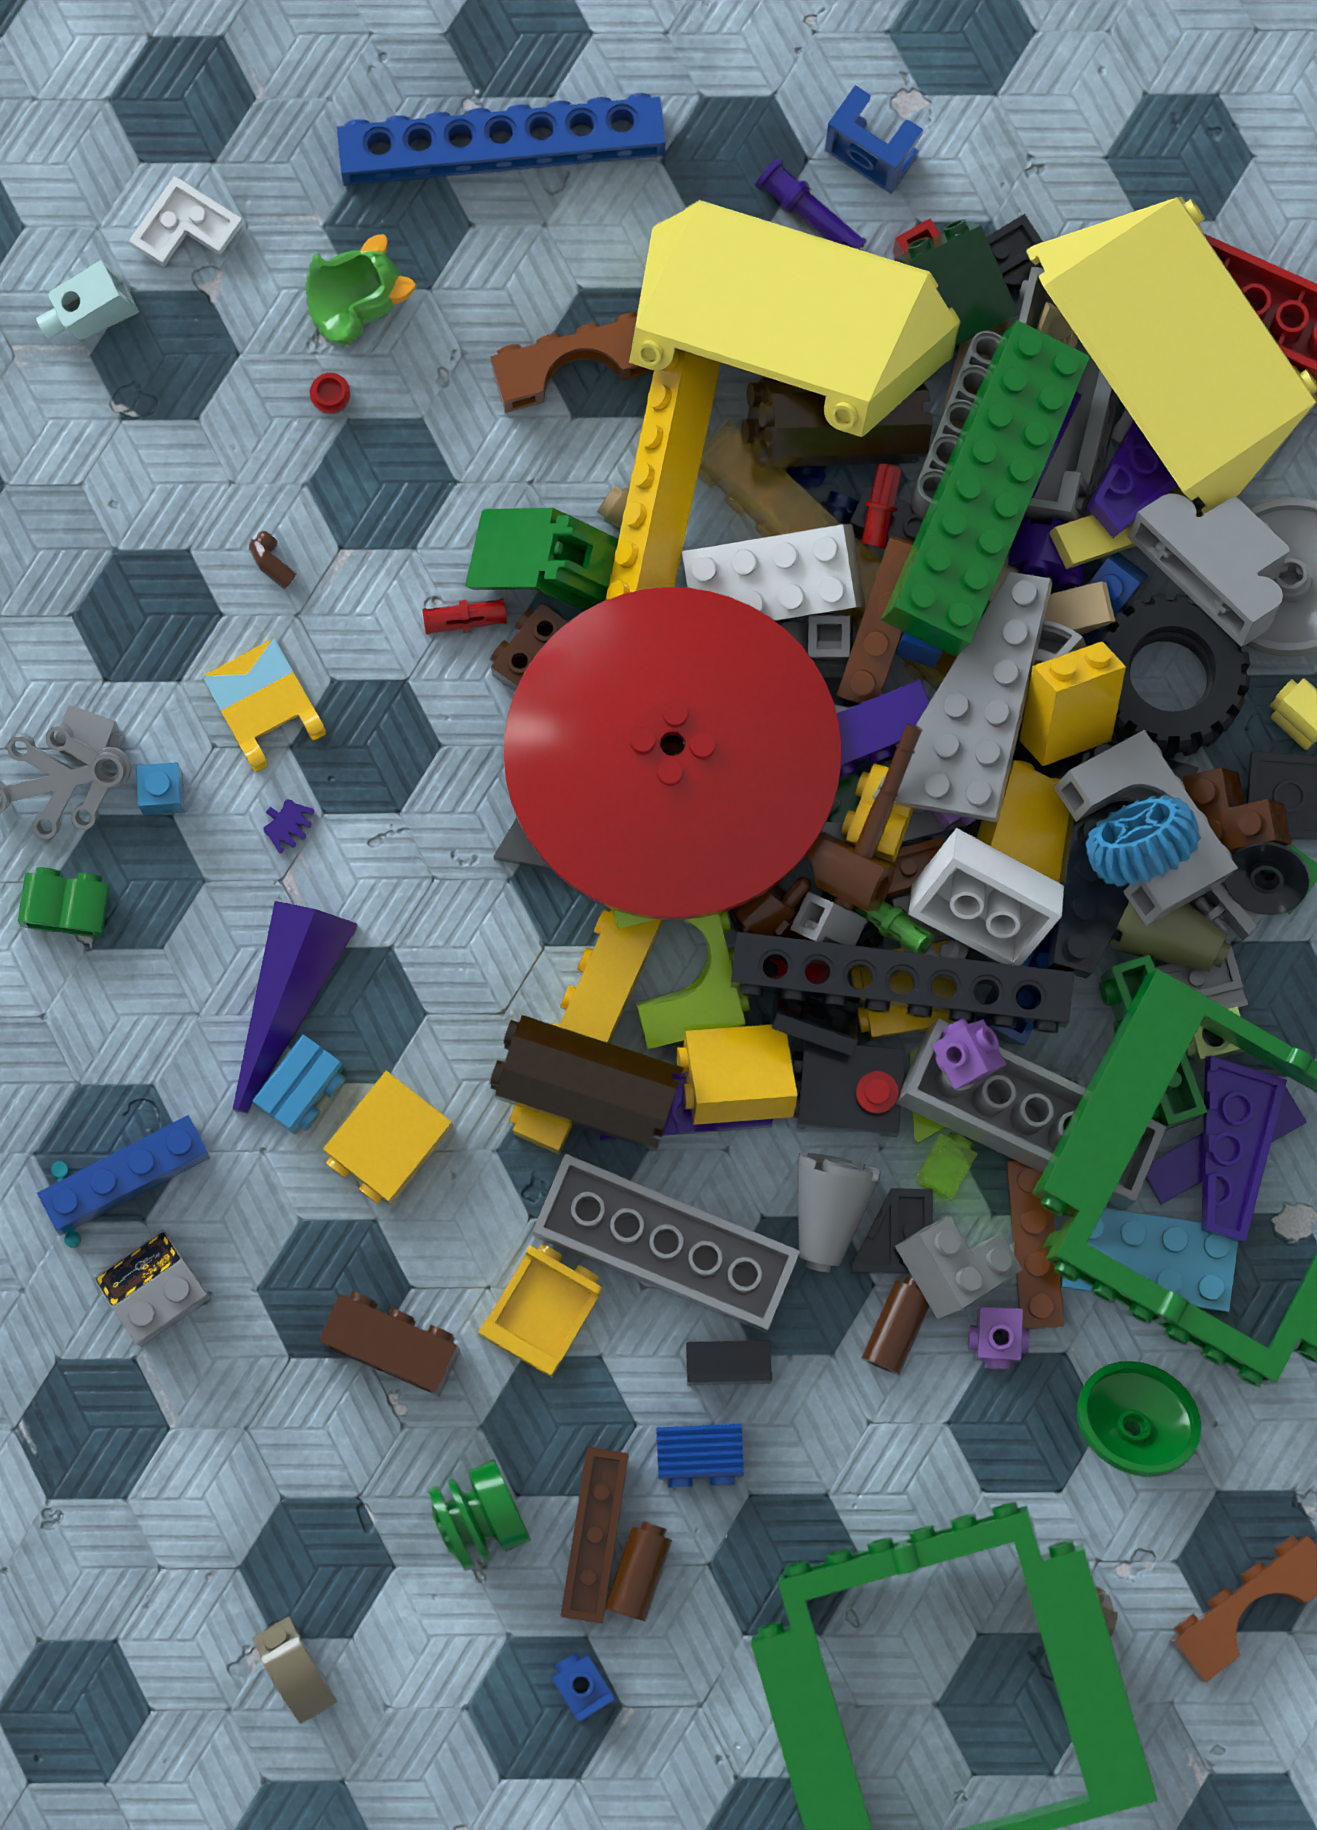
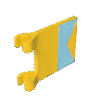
M275 638L202 676L251 768L255 772H259L268 766V762L256 739L298 716L313 741L326 735L322 721Z

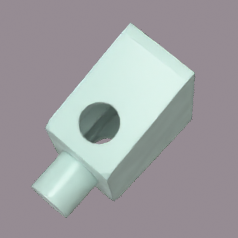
M100 260L51 290L48 296L54 308L37 317L36 321L47 339L67 330L78 340H81L139 313V310L123 278L104 261Z

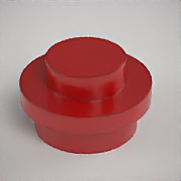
M322 374L311 384L310 399L314 407L320 412L326 414L338 413L350 401L351 391L349 384L339 374Z
M873 1071L864 1075L856 1088L858 1103L864 1110L870 1113H885L895 1105L898 1099L897 1083L885 1072Z

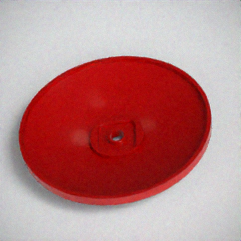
M661 587L634 591L603 601L569 621L545 643L524 672L513 696L504 735V767L511 804L518 822L532 847L558 877L576 891L613 910L633 916L658 920H685L707 917L742 906L773 888L799 865L821 834L833 806L841 768V738L834 702L825 680L808 653L786 629L754 607L732 597L693 588ZM668 735H677L682 738L685 747L680 754L670 756L662 751L660 747L661 741Z

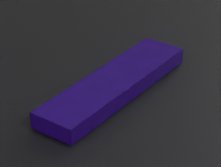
M1285 1087L1272 1142L1307 1123L1287 1087ZM1203 1133L1152 1161L1145 1179L1160 1205L1202 1182Z

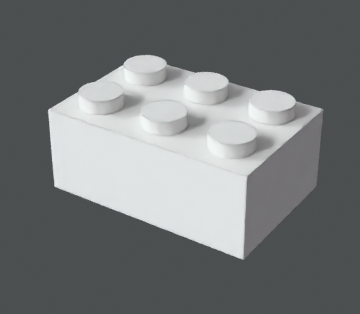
M956 828L912 883L909 915L1001 964L1021 966L1062 917L1064 885Z

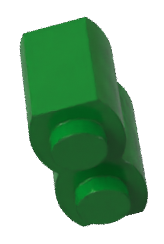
M37 867L35 873H25L17 921L20 927L103 938L110 887L107 883H102L101 876L90 873H78L77 879L60 877L61 871L45 867Z

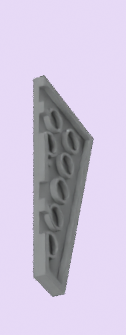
M1014 572L1008 573L980 619L971 643L960 652L916 726L923 730L914 750L916 753L911 757L897 792L898 796L895 798V805L998 823L1029 689L1032 668L1052 588L1050 578ZM885 777L883 778V780H882V782L880 783L879 787H882V784H883V782H884ZM879 787L873 795L874 800L880 791Z

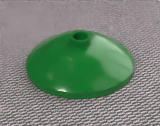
M1121 1361L1106 1365L1089 1377L1079 1394L1077 1420L1084 1439L1103 1461L1122 1472L1141 1477L1167 1475L1185 1465L1199 1444L1201 1418L1194 1399L1176 1378L1158 1367L1136 1361ZM1126 1430L1131 1431L1134 1435L1129 1434Z

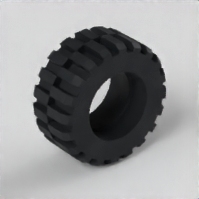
M1165 594L1152 595L1149 602L1144 603L1139 599L1129 604L1127 611L1124 613L1119 612L1114 617L1115 622L1110 623L1106 630H1103L1097 642L1102 641L1126 666L1114 725V731L1118 734L1116 741L1121 743L1145 730L1150 739L1160 748L1162 757L1173 759L1176 753L1183 752L1185 757L1195 754L1200 747L1204 745L1209 747L1215 743L1221 734L1228 730L1239 714L1245 702L1244 697L1249 690L1251 679L1247 675V669L1251 665L1248 652H1242L1241 646L1198 605L1188 603L1189 596L1183 594H1176L1174 600H1166ZM1155 642H1172L1186 647L1199 658L1207 675V685L1202 698L1193 707L1183 711H1164L1146 703L1138 695L1130 679V668L1135 655L1144 646Z

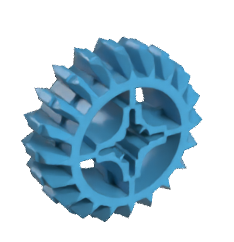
M1163 795L1158 799L1155 796H1150L1144 801L1137 799L1135 803L1128 806L1123 805L1122 809L1116 812H1109L1108 818L1099 820L1096 823L1097 828L1092 829L1088 833L1089 839L1085 844L1093 870L1097 872L1099 878H1103L1106 884L1115 883L1116 886H1123L1129 883L1131 886H1135L1140 881L1146 880L1149 883L1152 878L1157 876L1164 877V873L1169 870H1177L1179 868L1178 864L1188 861L1191 858L1190 853L1198 849L1197 843L1201 837L1197 819L1188 804L1183 803L1181 798H1170L1169 795Z

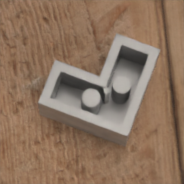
M950 1216L924 1227L895 1246L937 1319L965 1308L1023 1270L1002 1233L969 1249Z

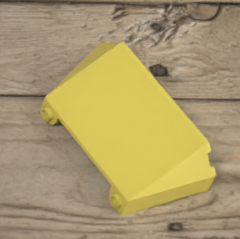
M1176 197L1033 245L1026 251L1034 265L1040 262L1045 272L1038 276L1044 289L1182 492L1191 501L1197 497L1203 501L1205 507L1201 510L1203 515H1205L1231 497L1238 498L1317 404V381L1307 369L1300 372L1295 365L1292 366L1203 235L1204 231L1200 222L1205 218L1192 199L1185 202L1183 197Z
M699 200L682 212L663 220L652 228L629 363L650 370H662L673 361L676 348L824 395L826 396L824 414L829 424L838 430L863 437L941 366L952 359L960 319L953 308H948L936 289L939 285L929 271Z

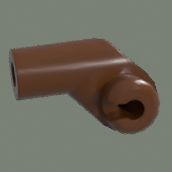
M261 531L255 540L251 539L249 551L259 569L285 589L297 573L271 553L277 546V540L268 532Z

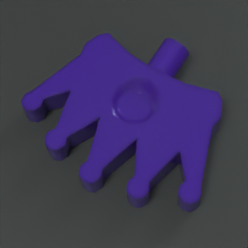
M287 799L280 812H277L272 807L266 811V814L274 820L266 825L263 831L270 838L279 854H282L284 851L283 847L280 846V841L289 844L291 848L296 846L290 834L300 837L302 840L306 838V834L300 830L298 825H304L307 828L312 826V823L307 821L301 813L313 815V808L296 804L292 800Z

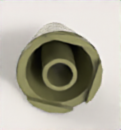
M1130 901L1116 928L1118 933L1123 936L1120 942L1112 939L1109 948L1119 952L1141 957L1150 954L1151 959L1207 972H1210L1213 965L1221 968L1231 948L1230 944L1224 942L1227 933L1188 903L1146 926Z

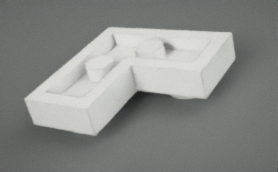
M174 176L132 235L129 243L131 247L165 267L186 235L221 256L242 226L243 221L242 218Z

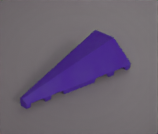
M274 901L233 1104L234 1111L248 1114L253 1099L269 1079L281 1054L288 1047L316 1000L331 970L335 968L340 955L351 937L354 936L357 930V923L317 909Z

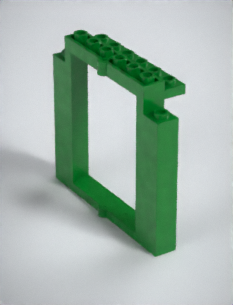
M1157 969L1147 974L1141 983L1032 1192L1033 1195L1042 1199L1040 1205L1049 1212L1059 1216H1063L1064 1213L1068 1214L1061 1230L1048 1235L1042 1249L1049 1252L1045 1260L1056 1265L1054 1271L1060 1276L1073 1282H1077L1080 1279L1091 1285V1292L1098 1298L1110 1303H1114L1117 1300L1129 1307L1127 1313L1133 1318L1146 1324H1150L1153 1321L1166 1329L1164 1334L1171 1340L1183 1345H1187L1190 1342L1202 1349L1201 1356L1206 1360L1219 1366H1224L1226 1363L1239 1370L1237 1376L1246 1383L1256 1387H1260L1261 1384L1277 1383L1295 1346L1298 1347L1296 1350L1297 1354L1311 1362L1317 1363V1253L1269 1348L1192 1305L1179 1294L1166 1290L1087 1244L1199 1025L1317 1093V1061L1311 1055L1286 1044Z
M1010 1502L992 1508L993 1515L976 1519L975 1514H967L950 1520L952 1527L935 1531L933 1525L910 1531V1539L893 1543L892 1537H886L868 1543L867 1551L852 1555L851 1549H843L826 1555L827 1562L810 1566L809 1560H805L784 1567L786 1573L779 1575L777 1582L790 1626L783 1627L782 1622L764 1625L757 1629L759 1635L753 1636L750 1644L805 1830H873L806 1600L891 1576L910 1573L923 1567L1014 1542L1087 1794L958 1830H1055L1158 1801L1083 1544L1074 1546L1073 1540L1059 1542L1048 1547L1049 1553L1041 1555L1036 1530L1028 1507L1018 1508L1017 1502Z

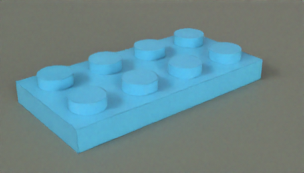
M1109 1208L1104 1209L1087 1242L1088 1245L1166 1290L1179 1294L1199 1309L1229 1312L1238 1241L1202 1231L1201 1222ZM1062 1277L1060 1288L1091 1292L1092 1286L1080 1279L1077 1282H1073Z

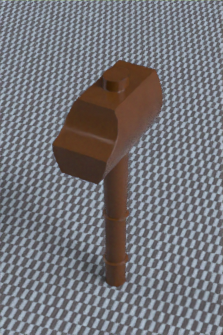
M906 724L900 742L896 745V752L882 787H879L880 791L869 811L856 846H852L826 832H821L812 848L806 854L814 869L815 886L834 895L835 899L833 902L843 908L852 910L855 905L867 912L879 910L890 889L896 866L874 855L890 818L895 798L898 796L897 792L911 757L916 753L914 750L923 729L914 724Z

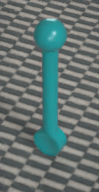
M62 1161L55 1162L51 1167V1173L57 1178V1182L65 1179L68 1173V1167ZM73 1229L67 1232L64 1242L68 1247L75 1248L80 1244L81 1237Z

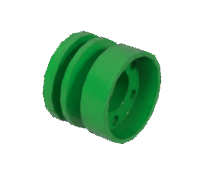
M494 1459L469 1470L472 1491L464 1493L453 1478L447 1480L454 1499L448 1502L445 1501L438 1485L428 1489L432 1502V1516L449 1553L459 1561L465 1572L475 1567L468 1551L469 1548L475 1545L483 1561L487 1562L490 1560V1552L486 1540L495 1537L505 1552L531 1541Z

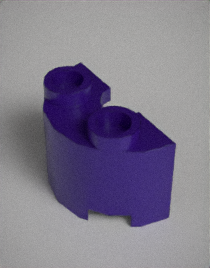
M1031 517L1022 519L1011 545L1008 565L1023 571L1026 575L1051 577L1053 579L1052 586L1056 587L1060 592L1082 586L1086 563L1066 569L1049 534L1056 526L1069 522L1053 518L1052 525L1031 524Z

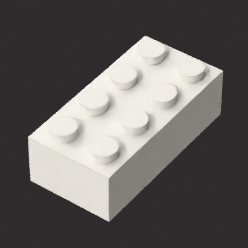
M842 524L682 551L688 588L707 590L732 597L754 607L774 621L865 606L852 524Z

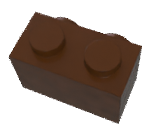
M542 602L535 611L531 608L527 609L515 626L519 631L510 643L505 640L502 641L490 658L494 662L491 666L492 676L515 692L524 672L535 655L568 622Z

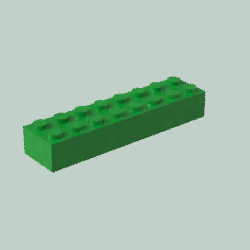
M1016 320L1002 335L881 621L955 657L971 643L1091 356L1019 320Z

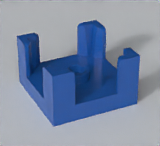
M855 85L828 123L824 151L892 194L919 155V150L915 148V145L922 137L923 129L912 121L905 120L887 144L864 129L867 121L860 114L870 101L871 96Z

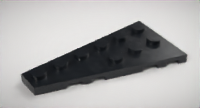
M1110 741L1077 753L1076 767L1118 743ZM1163 757L1175 776L1179 777L1183 784V776L1195 774L1199 767ZM1113 802L1077 822L1069 812L1059 881L1060 884L1064 885L1062 917L1053 926L1047 968L1075 972L1074 976L1086 979L1093 974L1129 903L1123 891L1130 884L1116 886L1115 883L1106 884L1103 878H1099L1089 862L1088 849L1085 842L1089 839L1088 833L1092 829L1097 828L1096 823L1099 820L1107 819L1109 812H1116L1122 809L1123 805L1128 806L1135 802Z

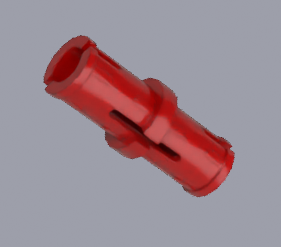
M504 598L468 604L467 600H460L459 605L422 609L426 635L460 629L463 630V633H469L471 628L507 624Z

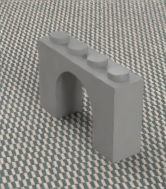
M1145 730L1069 770L1053 787L1076 822L1113 802H1135L1137 799L1144 801L1150 796H1155L1157 799L1163 795H1169L1170 798H1181L1182 802L1187 803L1190 810H1193L1200 828L1199 834L1201 839L1197 843L1198 849L1190 853L1191 858L1188 861L1180 862L1177 870H1169L1164 873V877L1157 876L1152 878L1149 883L1146 880L1140 881L1135 886L1129 885L1123 891L1146 926L1217 887L1238 869L1232 860L1229 850L1221 844L1210 828L1206 816L1198 810L1187 794L1183 782L1179 777L1175 776L1162 757L1160 748L1150 739Z

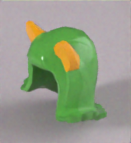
M384 234L369 238L361 250L341 253L330 261H325L320 256V253L313 255L312 262L309 265V275H307L305 283L306 302L314 325L319 328L320 334L334 345L346 346L347 344H353L354 340L358 339L363 333L362 325L385 317L394 309L396 304L406 300L417 288L412 279L402 276L399 268L386 255L388 239Z

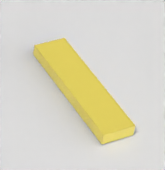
M1179 486L1168 493L1179 494L1188 498ZM1196 509V512H1197V513H1196V516H1197V517H1200V515H1199V513H1198V511H1197V509ZM1094 515L1056 526L1049 532L1066 569L1136 546L1128 538L1133 523L1116 537L1112 538Z

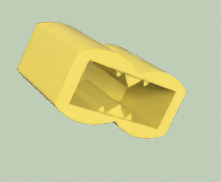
M1305 678L1298 684L1291 679L1270 704V707L1274 710L1270 719L1305 751H1308L1317 741V689Z

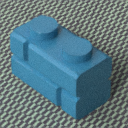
M302 1035L252 1102L257 1108L295 1135L300 1128L307 1131L321 1112L316 1106L325 1094L332 1098L344 1083L346 1077L341 1073L345 1067L342 1062L326 1050L322 1049L307 1036Z

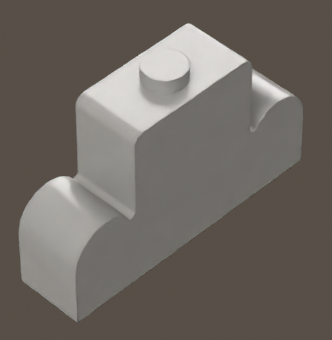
M1167 494L1138 511L1128 538L1241 647L1271 627L1283 598L1282 589L1273 580L1279 576L1290 548L1271 530L1266 522L1255 515L1240 499L1231 497L1202 517H1197L1196 508L1191 500L1179 494Z

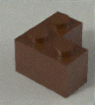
M1221 767L1183 776L1187 794L1198 810L1204 813L1210 828L1221 844L1229 850L1231 856L1241 848L1258 842H1272L1284 846L1292 844L1285 804L1270 799L1244 804L1238 772Z

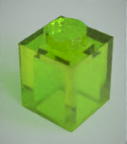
M950 1132L947 1137L940 1133L914 1182L926 1189H933L935 1194L951 1202L978 1153L970 1150L972 1143L962 1136Z

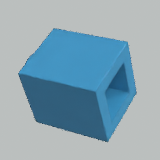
M178 762L136 765L138 807L143 815L185 812L183 775Z

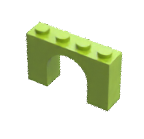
M612 909L618 929L656 920L633 916ZM727 912L702 918L685 919L703 933L707 945L705 965L699 976L690 985L675 992L635 1002L644 1041L648 1049L683 1041L685 1031L731 1028L746 1024L743 1012L750 1011L748 998L738 994L739 988L731 987L735 947L727 948L724 932L731 931Z

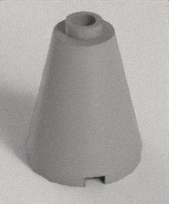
M799 1153L797 1161L799 1257L807 1260L805 1267L809 1269L830 1272L831 1266H840L880 1181L882 1171L864 1164L863 1170L856 1169L857 1165L852 1164V1160L815 1153H808L807 1155Z

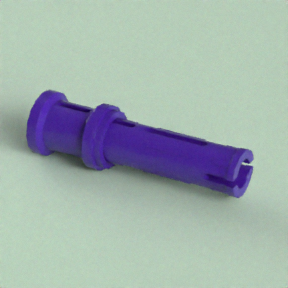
M779 158L775 159L758 178L755 186L759 190L765 189L782 203V210L789 213L794 211L827 240L855 249L865 246L867 240L862 238L810 193L811 188L805 180L800 182L782 167L783 161Z

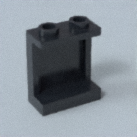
M805 1041L803 1052L795 1051L794 1076L801 1077L794 1116L790 1118H797V1129L815 1127L880 1133V1136L897 1137L899 1134L901 1106L895 1103L885 1113H870L864 1110L858 1103L856 1088L864 1075L873 1071H881L889 1074L896 1081L898 1092L900 1093L903 1086L905 1049L856 1045L852 1056L810 1041Z

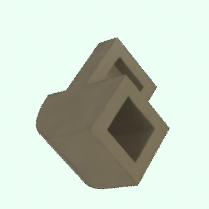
M289 1616L252 1638L270 1678L300 1724L337 1703L322 1671L311 1657L295 1624Z

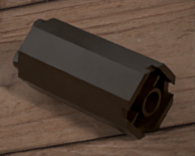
M762 378L759 382L748 383L746 397L749 410L747 419H744L741 424V437L744 444H750L754 461L760 467L917 463L920 460L918 457H924L928 454L933 422L932 414L923 412L922 402H930L929 390L924 383L863 437L838 430L829 424L824 414L826 399L824 395L771 378Z
M525 1015L521 1016L519 1022L510 1020L503 1044H505L504 1049L508 1050L505 1062L497 1060L490 1079V1089L496 1090V1099L650 1150H658L660 1139L654 1138L653 1135L660 1137L663 1135L679 1083L672 1080V1078L681 1080L684 1067Z

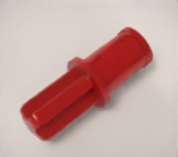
M884 463L877 466L870 502L866 501L865 506H869L863 538L861 539L863 544L887 547L886 542L893 511L897 512L898 509L894 507L901 475V468L898 466Z

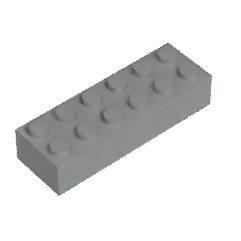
M938 1018L926 1030L898 1095L896 1104L1043 1173L1087 1088L998 1047L1007 1065L971 1085L955 1090L948 1075L944 1074L939 1068L936 1061V1052L932 1046L933 1043L945 1037L942 1030L951 1025ZM1152 1119L1150 1120L1107 1204L1123 1210L1136 1202L1167 1126Z
M567 1154L563 1157L532 1231L533 1236L764 1333H767L800 1253L799 1250Z

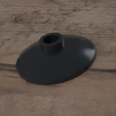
M1258 842L1241 848L1232 856V860L1238 869L1225 880V884L1230 896L1243 908L1258 914L1275 915L1292 910L1305 898L1309 888V871L1303 859L1290 848L1272 842ZM1267 869V870H1272V871H1274V872H1273V873H1266V872H1264L1263 870Z

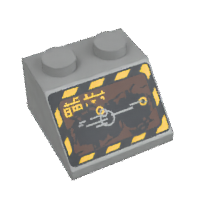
M164 1230L155 1234L94 1277L113 1311L136 1344L141 1347L211 1299Z

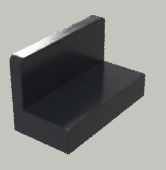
M771 1340L686 1342L687 1385L771 1384L773 1381L771 1372Z

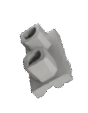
M1225 881L1204 893L1215 907L1214 909L1204 897L1194 904L1202 915L1226 932L1230 928L1220 917L1222 915L1242 941L1258 927L1256 924L1264 916V914L1254 913L1240 906L1230 896Z

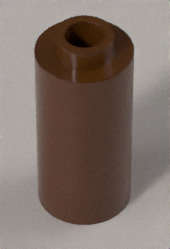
M906 1276L903 1283L894 1281L861 1357L862 1360L899 1376L930 1307L913 1278Z
M644 1521L640 1529L631 1528L605 1609L646 1622L672 1543L671 1539L665 1537L667 1529Z

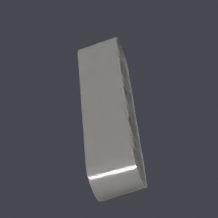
M983 331L976 334L961 365L911 496L910 504L912 510L922 518L925 517L932 498L928 497L924 491H936L947 466L937 456L943 455L950 458L962 430L954 427L951 421H958L964 424L976 398V395L970 394L964 387H973L979 391L991 360H984L977 353H986L993 358L1001 336L995 332Z

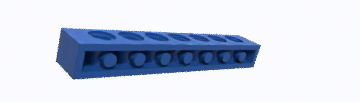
M647 93L630 95L627 100L611 101L608 97H596L583 104L571 105L569 101H554L549 103L547 107L531 108L529 105L518 104L508 107L507 111L491 112L486 108H476L467 111L465 115L450 116L447 112H434L422 119L410 120L407 116H393L387 118L386 122L370 123L367 120L357 119L348 121L345 126H337L343 186L665 156L661 96L652 97ZM625 120L630 122L633 127L627 132H617L611 126L616 121ZM578 124H586L592 128L591 133L586 136H577L571 130ZM537 128H547L552 132V135L545 140H538L532 137L531 133ZM499 131L507 132L512 136L508 142L498 144L491 140L492 135ZM458 135H465L471 139L467 146L461 148L455 147L450 143ZM417 139H426L431 143L430 147L424 151H415L410 145ZM380 142L386 143L391 147L383 155H375L370 152V148Z

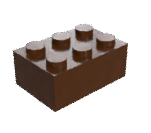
M355 1291L351 1292L350 1297L339 1294L319 1342L328 1349L440 1397L460 1353L458 1345L453 1343L455 1340L453 1334L433 1325L429 1326L428 1331L415 1327L416 1320H414V1317L394 1308L390 1309L389 1314L376 1310L378 1304L375 1303V1300Z

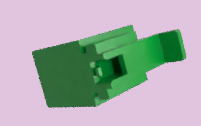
M555 508L484 509L481 512L465 585L472 590H537L584 612L606 601V593L609 587L619 539Z

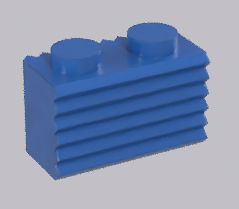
M742 1424L656 1427L658 1480H667V1488L693 1487V1479L710 1478V1486L735 1485V1477L744 1476Z

